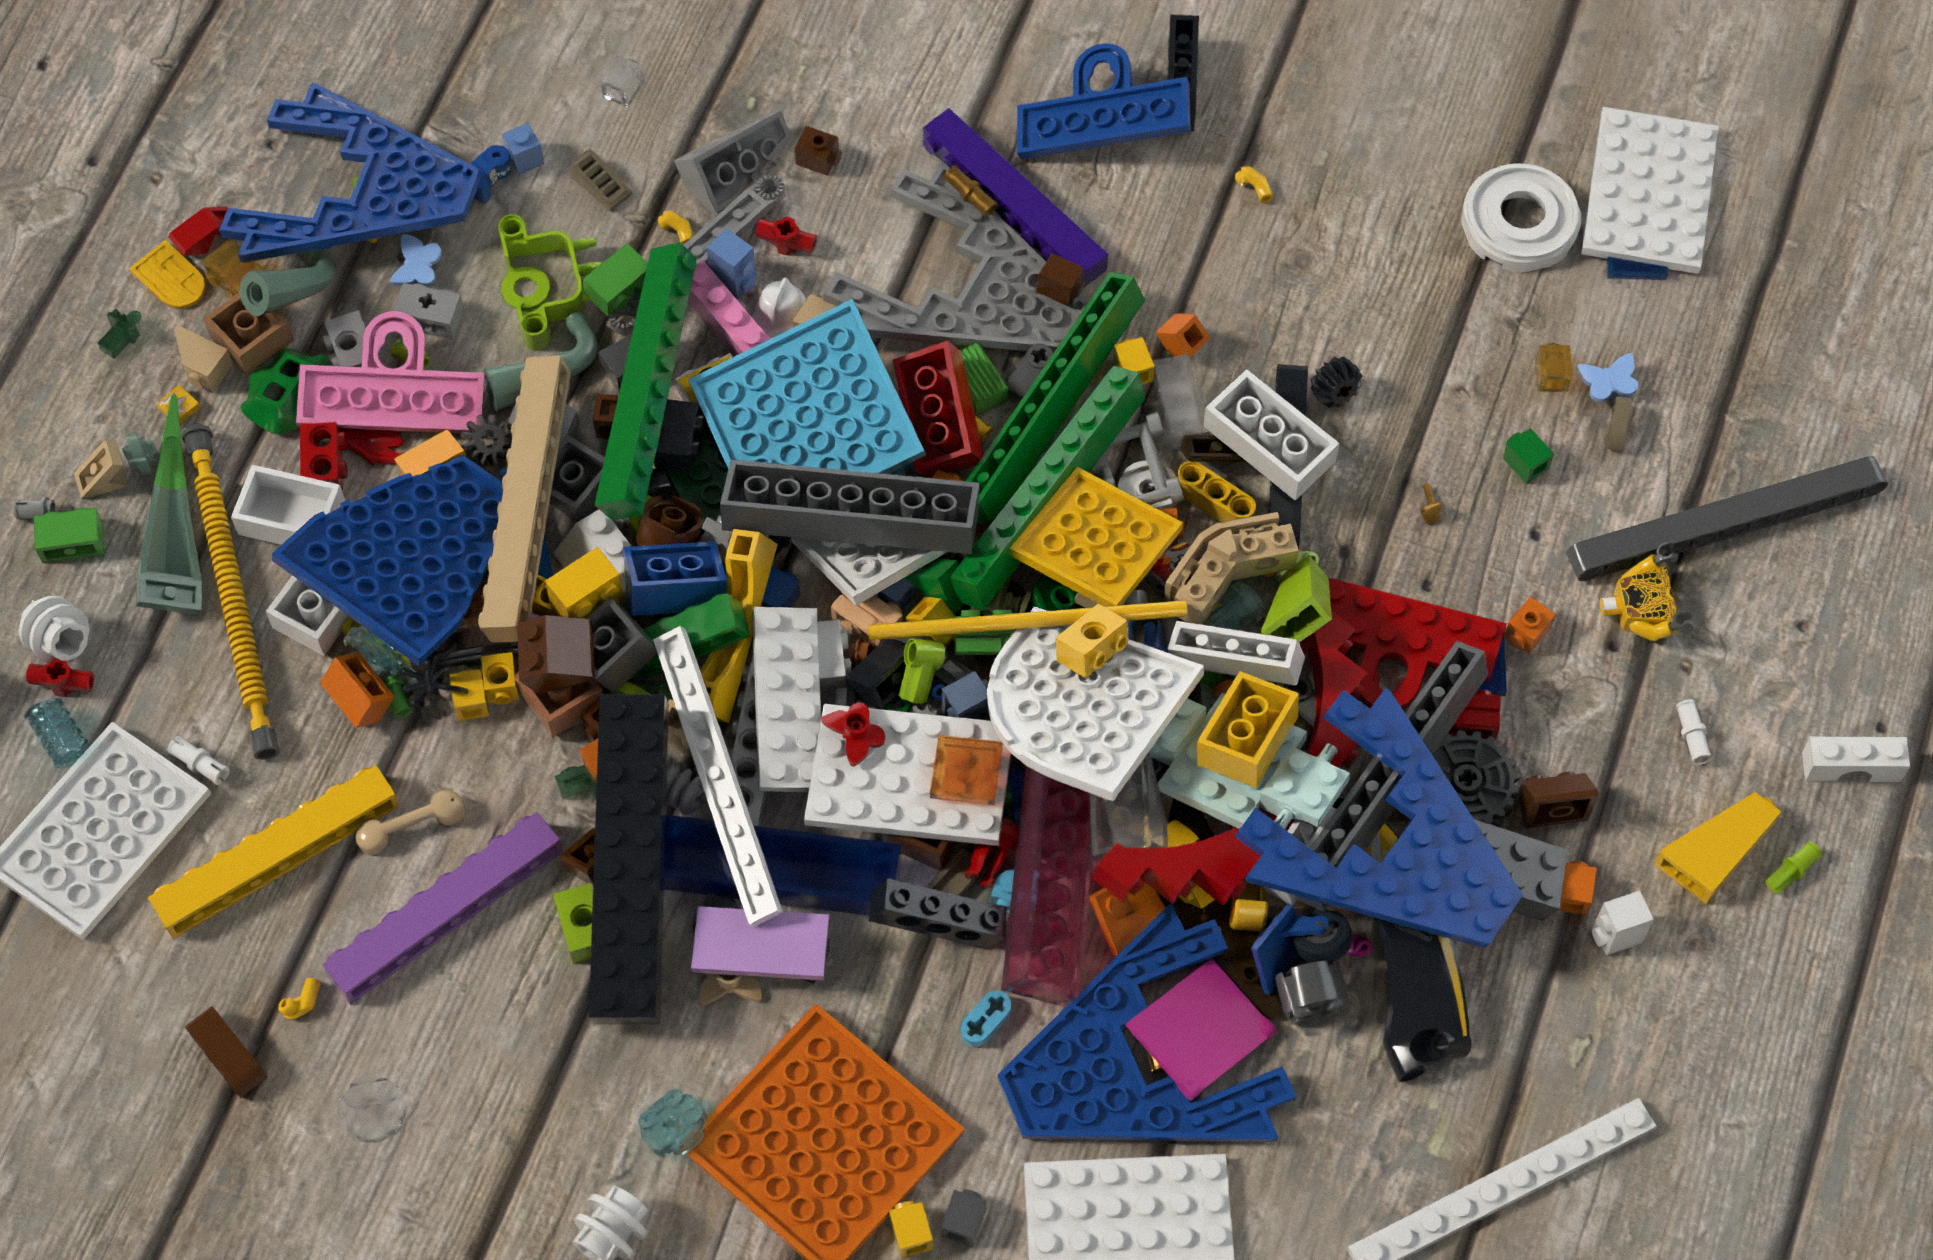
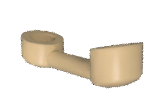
M441 790L431 798L430 804L384 823L375 819L364 821L356 830V843L363 853L376 855L387 846L388 834L433 816L443 825H456L465 817L466 808L458 793L451 790Z

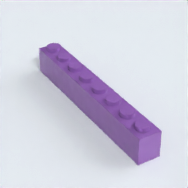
M538 812L532 816L521 818L512 830L505 835H498L489 842L488 847L480 853L469 855L464 859L460 867L451 873L447 872L441 875L436 880L435 885L428 890L414 894L409 899L408 904L398 911L394 910L386 914L380 924L371 930H365L358 934L354 942L345 949L334 951L327 958V961L322 964L328 977L351 1005L563 853L560 839Z

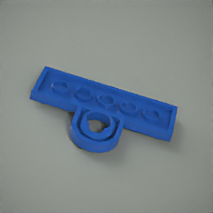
M1110 43L1092 46L1078 57L1073 68V96L1017 105V154L1020 160L1191 132L1190 86L1187 77L1132 86V65L1126 51L1120 46ZM1100 63H1108L1110 70L1115 74L1114 83L1104 91L1092 90L1090 88V78L1094 74V68Z

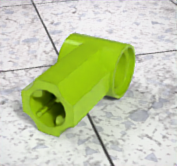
M915 638L907 641L904 649L906 669L898 696L912 703L923 704L927 702L935 670H939L944 663L945 648L943 643Z

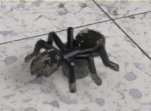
M451 643L444 651L437 652L435 650L420 666L409 659L412 669L408 667L403 668V675L415 678L418 682L403 688L407 699L414 694L413 690L425 687L410 703L416 709V717L419 718L422 714L425 721L430 720L429 715L438 720L442 719L441 713L444 717H447L446 710L450 711L451 707L447 698L440 694L439 689L462 694L468 693L469 690L467 688L449 685V674L467 670V665L448 667L438 664L440 658L452 653L457 647L456 643ZM424 698L425 705L421 707L418 703Z

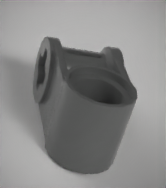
M1041 343L1035 344L1028 349L1022 361L1008 379L1006 386L1008 387L1009 394L1021 400L1053 355V351L1049 346Z

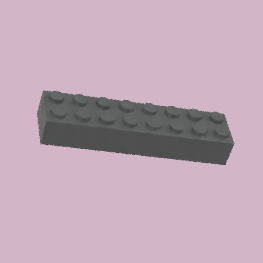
M731 459L720 502L721 525L723 531L739 529L760 532L765 535L972 554L979 513V483Z

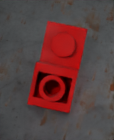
M228 207L202 208L171 231L168 238L184 256L208 254L215 235H221L219 229Z

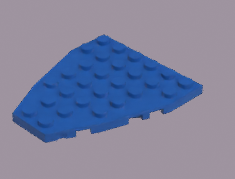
M465 456L452 459L446 464L428 467V472L421 475L412 476L411 473L398 476L366 491V496L352 503L348 499L340 503V508L326 515L323 511L315 514L272 553V561L420 666L460 627L488 569V560L492 557L494 548L493 532L497 529L499 519L497 507L499 502L502 501L503 495L502 482Z

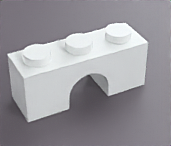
M1810 736L1802 751L1805 781L1837 782L1843 774L1862 771L1868 773L1869 782H1901L1910 768L1907 737Z

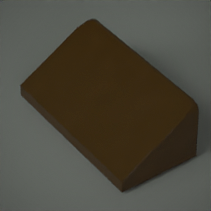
M1184 435L1180 446L1181 452L1188 461L1247 462L1215 435Z

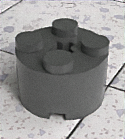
M1328 961L1307 963L1291 968L1292 975L1284 978L1283 972L1275 976L1284 1016L1290 1018L1292 1025L1308 1022L1311 1020L1310 1015L1323 1013L1324 1018L1340 1015L1343 1013L1342 1008L1349 1002L1339 961H1334L1332 967H1329Z

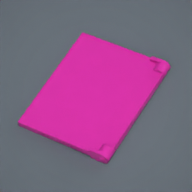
M1212 958L1125 1025L1189 1100L1197 1097L1204 1089L1277 1033L1274 1025L1257 1010Z

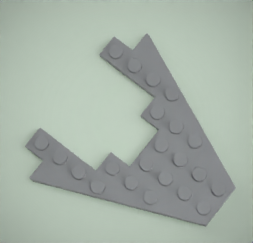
M944 162L940 163L930 180L903 169L890 189V197L966 230L957 244L956 253L979 262V265L959 298L956 299L931 287L919 307L916 308L838 272L823 294V301L835 306L853 299L871 337L918 341L920 343H942L948 340L953 345L970 346L977 342L981 347L1028 351L1031 346L1042 343L1049 346L1053 353L1088 304L1081 295L1078 298L1074 296L1069 305L1066 306L1036 292L1038 276L1046 261L995 211L985 218L969 201L964 202L960 198L961 194L943 179L945 173L950 168Z

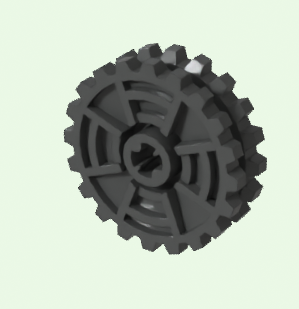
M1460 730L1455 737L1447 733L1432 756L1473 819L1500 827L1503 824L1502 818L1510 816L1520 787L1517 786V782L1520 779L1518 771H1513L1516 765L1514 757L1507 758L1506 753L1508 749L1504 745L1497 747L1494 745L1495 739L1489 736L1485 740L1481 738L1480 732L1474 731L1472 736H1468L1464 730ZM1464 781L1468 782L1467 786H1464Z

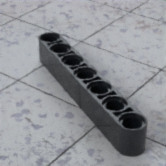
M1277 364L1275 392L1306 416L1308 366ZM1270 481L1269 513L1278 512V526L1291 524L1299 550L1302 495L1294 500Z

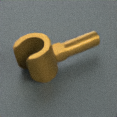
M1430 483L1423 484V489L1428 505L1421 507V514L1425 523L1430 524L1440 520L1441 504L1435 501Z

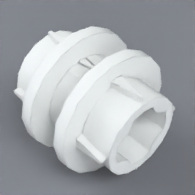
M46 596L36 601L32 600V603L25 608L21 615L18 631L22 644L27 650L34 653L37 658L46 663L52 662L54 658L62 661L77 660L76 657L84 651L88 642L90 629L87 617L80 609L74 607L71 602L60 596Z
M612 1186L605 1197L592 1194L587 1201L594 1210L593 1214L589 1217L580 1213L574 1218V1223L580 1229V1232L573 1240V1245L590 1260H615L617 1256L626 1260L630 1259L633 1255V1250L626 1242L630 1237L638 1240L645 1238L647 1231L640 1222L647 1214L648 1209L633 1195L617 1186Z

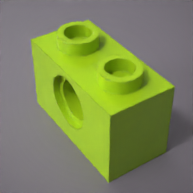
M591 883L553 894L573 964L591 959L592 923L585 927L577 925L581 919H592L593 889Z

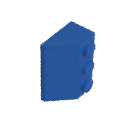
M716 541L623 547L626 595L631 616L665 613L678 614L687 607L698 606L710 601L715 595L726 594L727 578Z

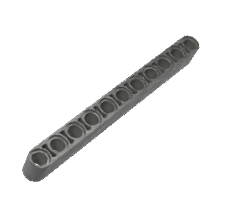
M1868 456L1587 539L1569 547L1566 555L1579 581H1588L1632 568L1652 554L1657 556V547L1663 542H1670L1674 546L1665 553V557L1674 552L1679 554L1876 495L1886 489L1888 482L1876 458Z

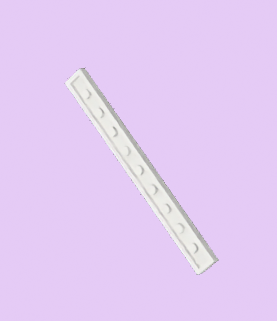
M678 626L653 639L748 922L750 925L757 926L783 913L687 631L685 628Z
M1637 1098L1348 1246L1347 1251L1352 1260H1404L1654 1131L1657 1126L1641 1100Z

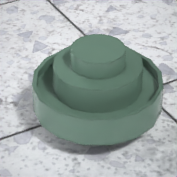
M136 432L125 435L129 445L123 447L122 450L131 471L139 468L142 477L153 474L151 466L156 465L154 459L159 457L153 440L146 442L145 437L138 438Z

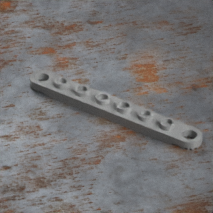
M769 174V176L764 175L763 178L760 177L751 188L748 187L684 244L697 258L696 264L704 260L709 266L707 247L726 228L738 237H741L784 198L785 188L781 178H778L776 175L772 176V174ZM767 186H775L777 188V191L774 194L771 193V195L770 193L766 195L762 190ZM637 292L632 296L622 310H615L609 315L611 328L617 334L629 335L633 333L641 293ZM623 315L632 317L629 324L626 323V325L624 323L621 325L617 320Z

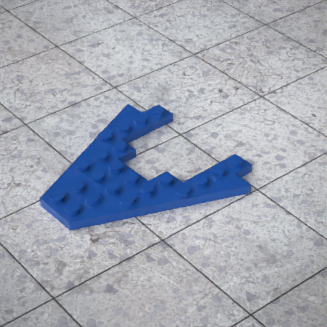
M311 83L303 102L275 99L266 120L268 127L271 129L345 137L346 139L340 151L342 160L364 163L351 198L343 199L322 196L313 218L228 208L219 231L222 238L244 240L238 256L241 262L247 263L316 249L326 250L337 245L464 222L482 176L480 169L334 92L316 83Z
M1385 688L1369 709L1343 690L1323 718L1402 776L1385 801L1410 818L1411 822L1381 863L1353 844L1339 865L1335 867L1255 808L1234 836L1261 856L1245 880L1270 889L1486 948L1523 897L1522 892L1391 691Z
M1173 904L1168 905L997 1075L998 1082L1023 1139L1208 1142L1278 1141L1279 1137L1267 1111L1296 1099L1295 1092L1283 1066L1190 1103L1189 1099L1178 1089V1085L1170 1076L1146 1086L1122 1031V1028H1125V1025L1131 1019L1147 1008V1004L1139 989L1140 986L1228 951V946L1215 919L1184 930Z

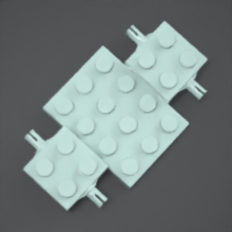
M1221 693L1207 715L1205 706L1187 698L1147 753L1148 756L1170 766L1158 782V791L1238 829L1242 827L1255 808L1258 810L1261 808L1276 815L1277 818L1274 822L1284 829L1291 819L1303 820L1319 827L1350 778L1349 772L1330 764V761L1338 752L1334 745L1331 747L1330 743L1325 744L1317 757L1301 751L1300 748L1307 739V731L1294 725L1257 788L1198 766L1197 741L1224 698V693Z

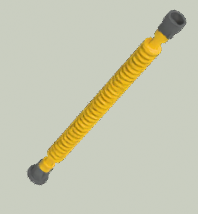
M195 423L189 425L181 433V439L186 444L188 456H192L194 467L198 469L199 473L194 483L243 707L251 710L253 718L250 721L252 729L250 731V738L254 757L259 760L271 759L277 756L280 750L275 729H271L269 717L265 716L263 707L268 704V697L260 668L261 665L257 654L219 477L217 474L211 473L210 469L212 465L211 455L213 454L210 440L212 431L203 424Z

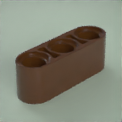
M213 1006L185 1025L188 1033L239 1098H242L268 1078L260 1065Z

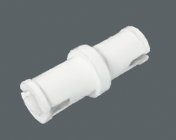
M1684 700L1676 705L1683 727L1681 735L1683 740L1687 741L1692 763L1695 765L1705 764L1712 760V754L1709 751L1705 737L1707 729L1705 724L1700 721L1695 700Z
M181 736L175 737L179 744L172 740L168 745L167 751L169 754L186 763L190 771L201 773L216 785L222 784V780L218 777L224 781L228 777L229 768L210 757V753L204 748L195 747Z

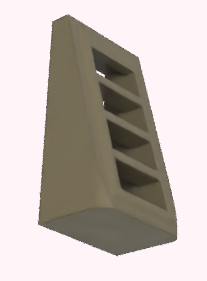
M591 149L584 152L569 166L571 177L610 212L632 195V191ZM599 173V175L596 178H594L593 180L590 179L595 174ZM608 181V183L604 187H602L601 189L598 188L603 183ZM614 188L618 189V191H616L609 198L606 196Z

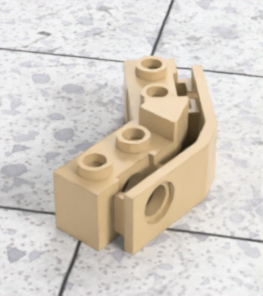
M1278 512L1214 524L1197 536L1166 581L1164 600L1168 602L1172 598H1174V601L1186 600L1187 616L1179 618L1188 623L1202 625L1233 580L1296 568L1299 550L1291 524L1278 526ZM1261 524L1262 527L1255 529L1254 525ZM1190 574H1192V575H1193L1192 578L1189 580V582L1187 583V585H1185V583L1187 582V580H1188Z

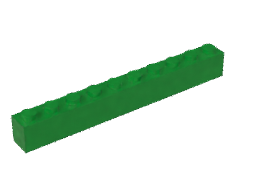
M681 242L653 248L650 251L595 500V506L612 521L643 515L647 499L649 482L653 471L656 449L658 447L697 258Z
M1115 272L1108 273L966 480V482L979 483L978 523L990 526L1015 494L1114 348V345L1144 304L1145 298L1134 276Z
M1113 365L974 545L972 554H967L950 576L958 602L983 611L987 608L1021 563V561L1011 556L1010 547L1076 467L1088 473L1092 470L1146 399L1138 372Z

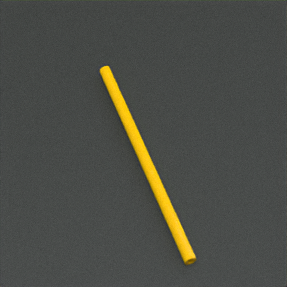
M1186 600L1105 607L1127 621L1187 616ZM1092 608L868 625L869 641L1067 626L1075 623Z

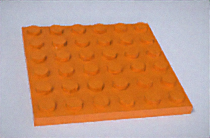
M815 1003L679 1147L681 1152L805 1260H849L889 1217V1211L895 1209L894 1207L910 1194L964 1135L965 1128Z

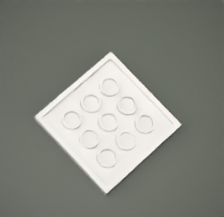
M791 537L792 542L855 606L947 553Z

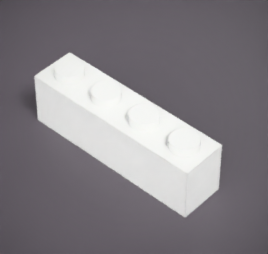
M1180 621L1175 623L1168 646L1170 654L1204 665V671L1235 676L1241 671L1262 680L1297 685L1305 659L1301 646L1296 639Z

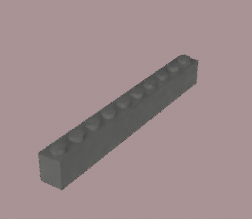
M1459 641L1455 642L1405 713L1432 755L1488 676L1485 651ZM1374 757L1310 848L1335 867L1339 865L1353 844L1366 851L1395 809L1385 800L1402 776ZM1294 895L1296 900L1321 911H1324L1328 905Z

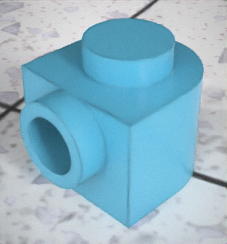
M1015 870L1002 872L995 881L991 894V903L1007 907L1008 914L1014 912L1023 913L1028 895L1027 880L1024 875Z

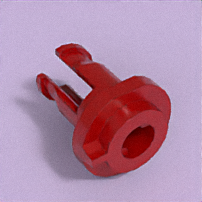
M1003 817L999 846L977 844L971 857V866L964 873L965 877L972 879V876H979L990 852L993 855L980 886L993 888L995 877L1002 869L1009 851L1021 849L1027 831L1026 828L1019 827Z

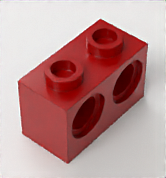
M337 422L300 424V476L339 484L341 490H343V479L348 478L347 462L343 460V450H347L346 433L341 432ZM323 439H331L328 445L318 446L319 442ZM331 467L328 474L318 475L321 469Z

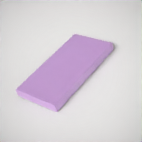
M698 906L691 970L696 973L824 980L829 914L783 912L757 926L749 924L744 909Z

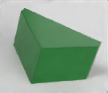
M937 558L905 577L906 580L927 597L941 598L954 615L966 605L958 602L950 578L959 566L957 560Z

